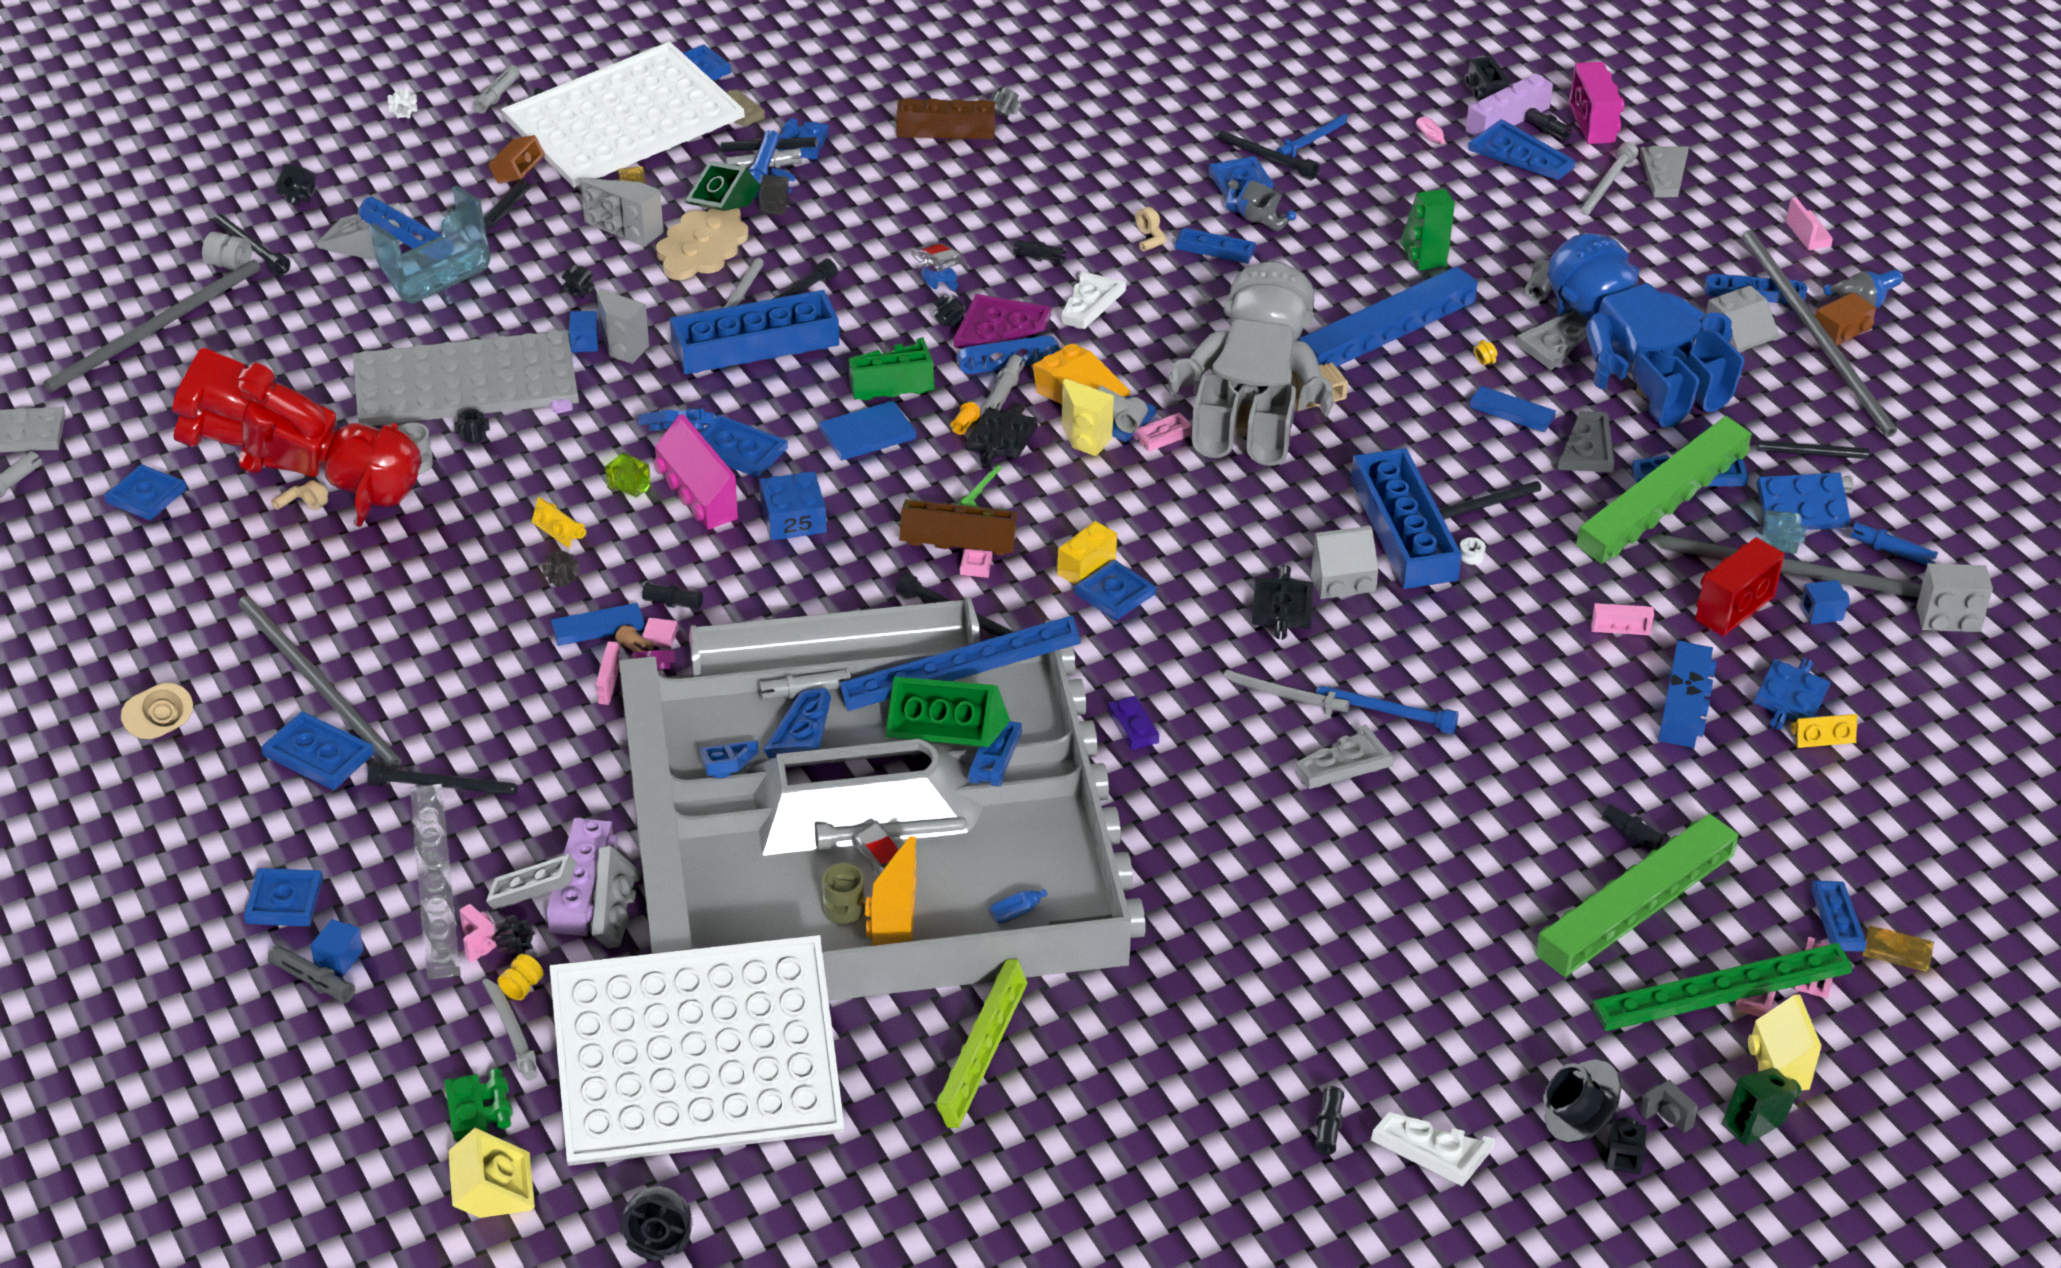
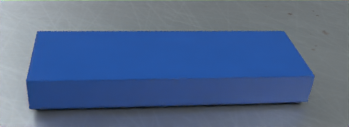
M1182 228L1176 240L1175 249L1249 264L1256 250V243Z
M1480 386L1470 400V408L1541 432H1546L1556 415V410L1484 386Z
M638 603L551 619L552 629L558 646L616 635L617 631L624 625L633 626L636 631L645 629Z
M1813 881L1811 892L1829 943H1839L1843 951H1865L1867 942L1845 883L1843 881Z

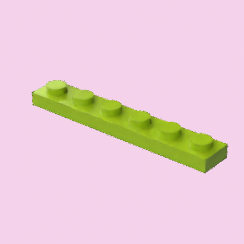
M1006 959L1000 973L997 974L995 984L989 996L985 999L982 1011L973 1024V1029L966 1044L962 1046L961 1054L954 1068L950 1071L949 1079L942 1093L938 1096L937 1109L941 1113L947 1128H960L1028 984L1018 959Z

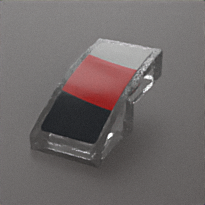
M933 242L911 251V255L924 267L933 265L938 271L961 263V254L953 248L938 242Z
M878 820L852 834V844L871 862V871L877 877H879L901 848Z

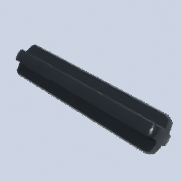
M520 179L483 218V224H486L488 228H494L530 189V184L525 179Z

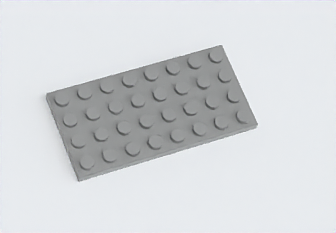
M568 330L353 353L358 422L369 426L458 417L467 409H476L485 414L550 406V402L553 400L561 401L568 399L572 404L579 403Z

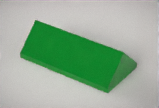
M894 677L885 737L990 747L1008 725L1010 718L997 685Z

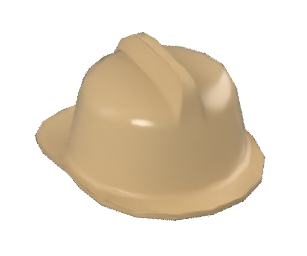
M162 683L129 699L121 710V721L124 728L131 735L140 739H154L177 729L188 721L193 712V701L190 693L184 687L175 683Z

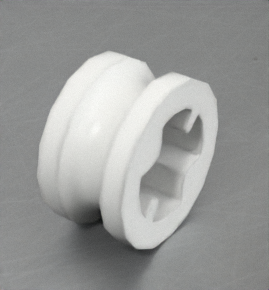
M1473 537L1463 539L1460 543L1461 561L1470 565L1481 563L1484 560L1485 543Z

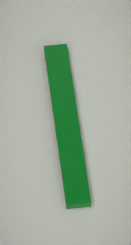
M1834 943L1593 1000V1010L1606 1032L1736 1001L1739 998H1749L1850 974L1852 972V964L1839 943Z

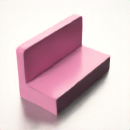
M1797 197L1791 198L1786 223L1807 250L1831 247L1832 236L1812 211H1807Z

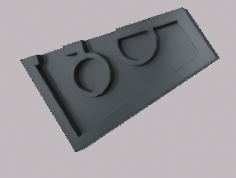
M1580 411L1573 427L1572 435L1569 441H1567L1563 455L1560 457L1558 470L1613 472L1614 456L1608 412Z

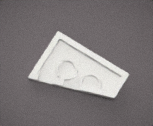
M1081 272L1079 276L1080 282L1074 287V295L1068 299L1061 314L1062 324L1085 329L1126 291L1125 281Z
M1388 1112L1375 1127L1371 1137V1141L1462 1187L1493 1150L1496 1139L1483 1136L1481 1141L1465 1137V1131L1452 1128L1451 1133L1432 1128L1430 1122Z

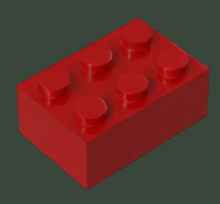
M1755 537L1747 544L1741 545L1737 552L1730 557H1725L1712 571L1708 570L1703 575L1700 582L1702 586L1701 593L1696 602L1697 613L1695 620L1724 637L1775 597L1785 553L1758 537Z

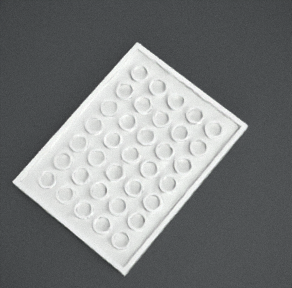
M670 41L501 109L502 117L523 138L529 135L537 137L545 152V157L543 158L574 188L581 186V179L583 178L597 179L606 176L611 172L628 167L635 162L647 159L652 155L669 150L676 145L690 141L695 137L712 132L717 128L745 117L744 108Z
M820 935L550 965L568 1166L844 1133L845 1128Z

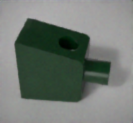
M1773 1067L1742 1076L1737 1082L1721 1125L1744 1146H1747L1786 1121L1794 1100L1801 1096V1086L1796 1080L1786 1078L1778 1069Z

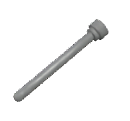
M1624 142L1618 148L1616 161L1581 208L1582 214L1589 215L1624 165L1630 164L1635 160L1638 155V149L1633 143Z
M761 258L754 260L724 308L739 305L764 265Z
M964 818L879 826L889 837L961 831L966 829L967 821ZM829 823L816 824L815 837L817 849H831V845H837V842L861 840L857 835L871 826L836 829L835 826H829Z

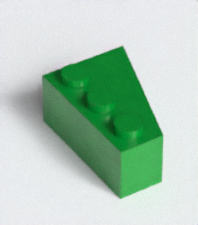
M1446 189L1416 193L1400 243L1408 254L1410 262L1414 263L1418 271L1447 266L1455 202Z
M924 337L916 339V344L903 347L901 343L893 345L894 350L881 354L879 350L848 358L850 389L854 400H871L873 397L881 396L897 397L900 394L906 393L922 394L926 391L934 390L933 360Z

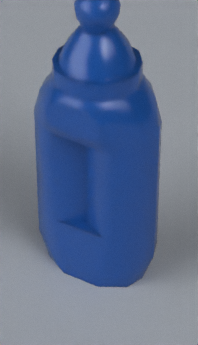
M1042 889L1040 892L1033 890L1017 892L993 903L988 908L989 913L995 923H1006L1033 910L1041 898L1047 896V891Z

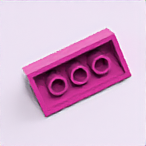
M679 415L655 446L656 458L653 460L656 472L664 476L670 489L678 493L683 505H688L692 510L694 518L697 521H701L707 530L738 519L735 474L685 415Z

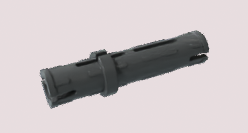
M280 944L279 946L275 945L269 951L267 959L270 964L312 985V989L319 994L326 993L341 1003L349 1002L354 996L355 985L336 976L332 969L328 967L321 968Z

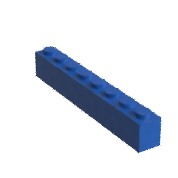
M1456 266L1299 338L1298 341L1307 343L1315 353L1319 365L1332 362L1338 367L1474 303L1478 281Z

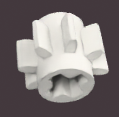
M395 88L393 96L388 95V111L394 112L397 115V119L400 117H407L409 119L412 111L417 112V95H411L408 88L405 90Z

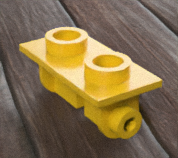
M541 497L537 498L531 521L533 524L567 548L571 547L572 539H582L586 535L584 524L568 517L558 510L555 504L548 503Z
M1857 714L1797 719L1796 722L1791 723L1792 734H1797V748L1856 743Z

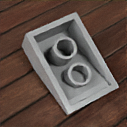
M399 203L389 205L397 211L405 214ZM358 213L340 218L316 245L320 249L370 260L381 257V259L390 257L394 254V249L397 245L403 242L365 222ZM389 220L392 225L400 227L396 221Z

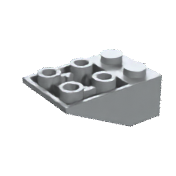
M581 179L585 223L643 247L663 233L661 192L659 189L641 182Z

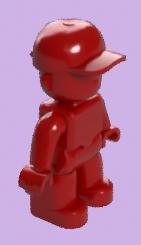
M207 348L198 350L174 397L172 412L180 415L173 434L175 441L195 447L206 437L223 444L242 446L239 466L253 473L260 472L264 465L268 468L316 477L324 465L325 477L331 485L356 495L355 507L357 516L353 525L358 527L363 525L372 506L391 507L399 505L412 490L420 471L422 455L415 441L407 433L400 430L396 423L391 425L385 424L381 430L363 423H350L336 431V414L333 410L315 403L291 388L275 383L274 373L266 366L254 362L248 368L239 361Z

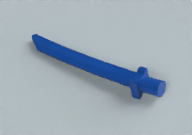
M1343 114L1328 124L1292 142L1290 139H1286L1284 146L1277 148L1276 151L1295 157L1297 149L1344 125L1348 115Z

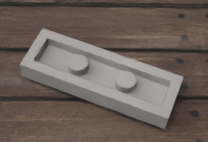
M570 854L496 877L486 902L494 910L532 897L535 898L554 890H561L569 886L577 861Z

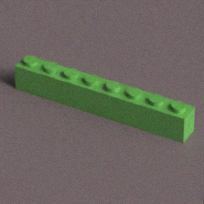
M1724 416L1581 525L1576 546L1601 564L1611 557H1617L1626 545L1635 543L1648 528L1653 529L1666 514L1671 515L1684 500L1689 501L1697 490L1701 487H1707L1715 476L1719 473H1725L1737 459H1743L1750 450L1749 442L1752 433L1728 416Z
M1710 813L1701 820L1692 822L1683 833L1672 836L1666 845L1659 850L1651 851L1646 859L1637 865L1630 866L1625 874L1618 879L1610 880L1604 889L1595 895H1589L1573 911L1568 910L1556 923L1551 926H1545L1537 938L1536 956L1566 978L1732 858L1739 834Z

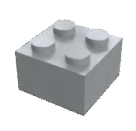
M1928 563L1916 606L1922 630L1981 632L1993 590L1987 566Z

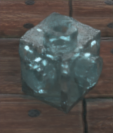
M1767 510L1762 529V540L1784 553L1797 554L1799 543H1804L1806 536V526H1801V514Z

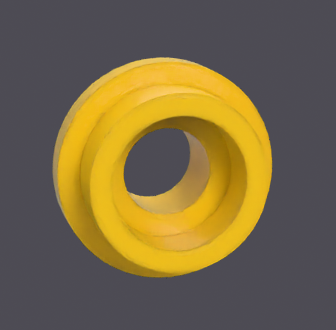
M1485 340L1479 341L1478 345L1474 347V354L1479 363L1483 366L1496 363L1497 350L1495 346Z

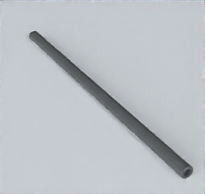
M1752 230L1744 232L1742 235L1744 242L1885 437L1895 435L1897 432L1895 425Z

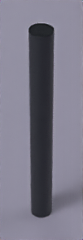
M817 137L780 139L776 149L817 147L818 139ZM763 140L721 142V151L759 150Z
M1760 440L1757 442V451L1856 459H1868L1870 452L1869 448Z
M1534 481L1443 508L1439 511L1443 519L1446 520L1540 492L1541 484L1539 481Z

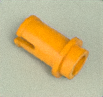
M974 402L961 405L959 414L950 423V427H953L952 431L958 435H963L972 422L980 418L979 406Z

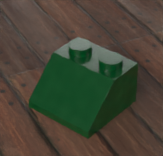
M709 161L685 201L687 204L722 211L746 207L750 205L761 185L746 167Z

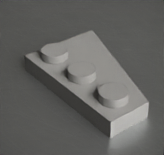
M1689 146L1641 147L1640 158L1653 197H1678Z
M1572 310L1517 335L1516 345L1552 371L1586 337L1588 319Z
M1365 724L1358 728L1356 735L1352 737L1345 735L1338 739L1336 746L1330 749L1321 748L1296 762V773L1306 786L1311 789L1393 766V756Z

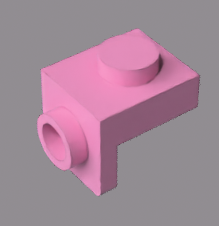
M468 904L459 911L462 931L466 935L463 939L466 958L473 962L481 956L488 954L497 945L492 940L495 937V931L488 915L484 912H479L471 904Z

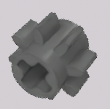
M1004 87L1001 92L994 91L990 101H995V113L1006 118L1010 114H1017L1021 103L1017 102L1019 95Z

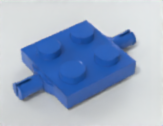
M691 408L686 411L663 410L638 414V425L649 426V431H666L679 415L684 414L697 430H704V425L714 424V413L705 412L702 408Z
M1803 658L1798 668L1774 659L1756 695L1754 703L1769 709L1775 714L1770 724L1774 728L1777 721H1779L1777 730L1782 729L1786 719L1796 721L1799 718L1815 717L1829 689L1830 681L1809 673L1813 667V662L1809 660L1807 666H1805L1808 658Z

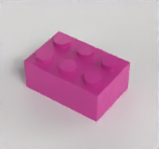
M1604 62L1575 63L1569 106L1587 144L1616 142L1617 133L1621 130L1620 112L1624 111V99L1620 97L1617 85L1611 79V72L1607 70Z

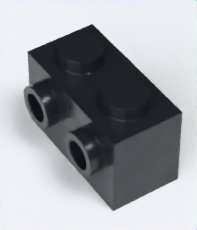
M1492 56L1470 59L1468 73L1465 75V83L1473 92L1476 100L1480 101L1509 87V80Z

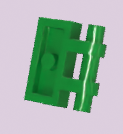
M495 1068L490 1070V1080L483 1084H480L478 1074L444 1080L454 1141L463 1139L474 1128L488 1133L487 1124L497 1122L500 1129H507L511 1126L513 1109L511 1102L507 1100L506 1096L509 1091L508 1081L503 1077L501 1069ZM493 1099L494 1103L492 1106L484 1107L483 1100Z

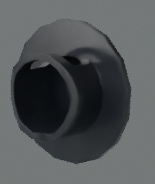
M1594 1059L1579 1064H1566L1555 1074L1545 1090L1543 1099L1546 1106L1545 1119L1547 1129L1557 1140L1569 1144L1582 1142L1612 1123L1622 1089L1620 1076L1609 1062Z

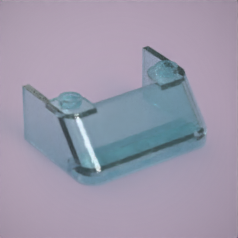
M458 186L452 187L456 210L448 213L443 218L441 223L442 236L401 254L396 237L375 223L369 225L376 261L399 297L410 304L417 303L481 273L489 265L490 253L481 201Z

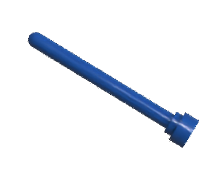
M1319 686L1316 689V694L1328 696L1330 691L1335 692V698L1348 700L1350 705L1435 724V728L1440 729L1442 733L1453 735L1456 730L1459 717L1458 711L1445 709V711L1439 710L1436 713L1326 686Z

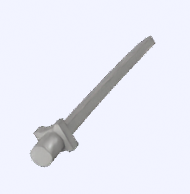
M1226 670L1224 673L1225 677L1238 685L1291 700L1325 707L1326 715H1331L1333 710L1347 713L1349 709V701L1335 698V692L1330 691L1328 696L1263 681L1230 670Z
M486 978L483 979V986L502 1020L516 1053L518 1072H522L526 1080L535 1079L537 1077V1065L534 1050H529L522 1030L503 991L494 982Z

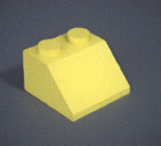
M1065 378L1063 380L1062 392L1063 429L1072 448L1097 457L1112 439L1114 395Z
M1799 994L1791 996L1755 1021L1753 1033L1748 1037V1047L1751 1055L1756 1056L1758 1071L1772 1067L1776 1068L1786 1078L1796 1080L1801 1086L1802 1091L1810 1090L1822 1045Z
M474 1128L448 1151L452 1206L479 1218L531 1211L535 1207L530 1152L477 1128Z

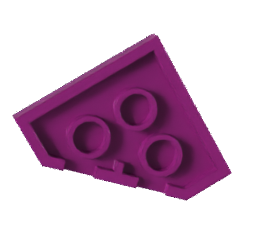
M975 294L954 337V348L963 349L970 346L1012 341L1044 331L1051 317V307Z

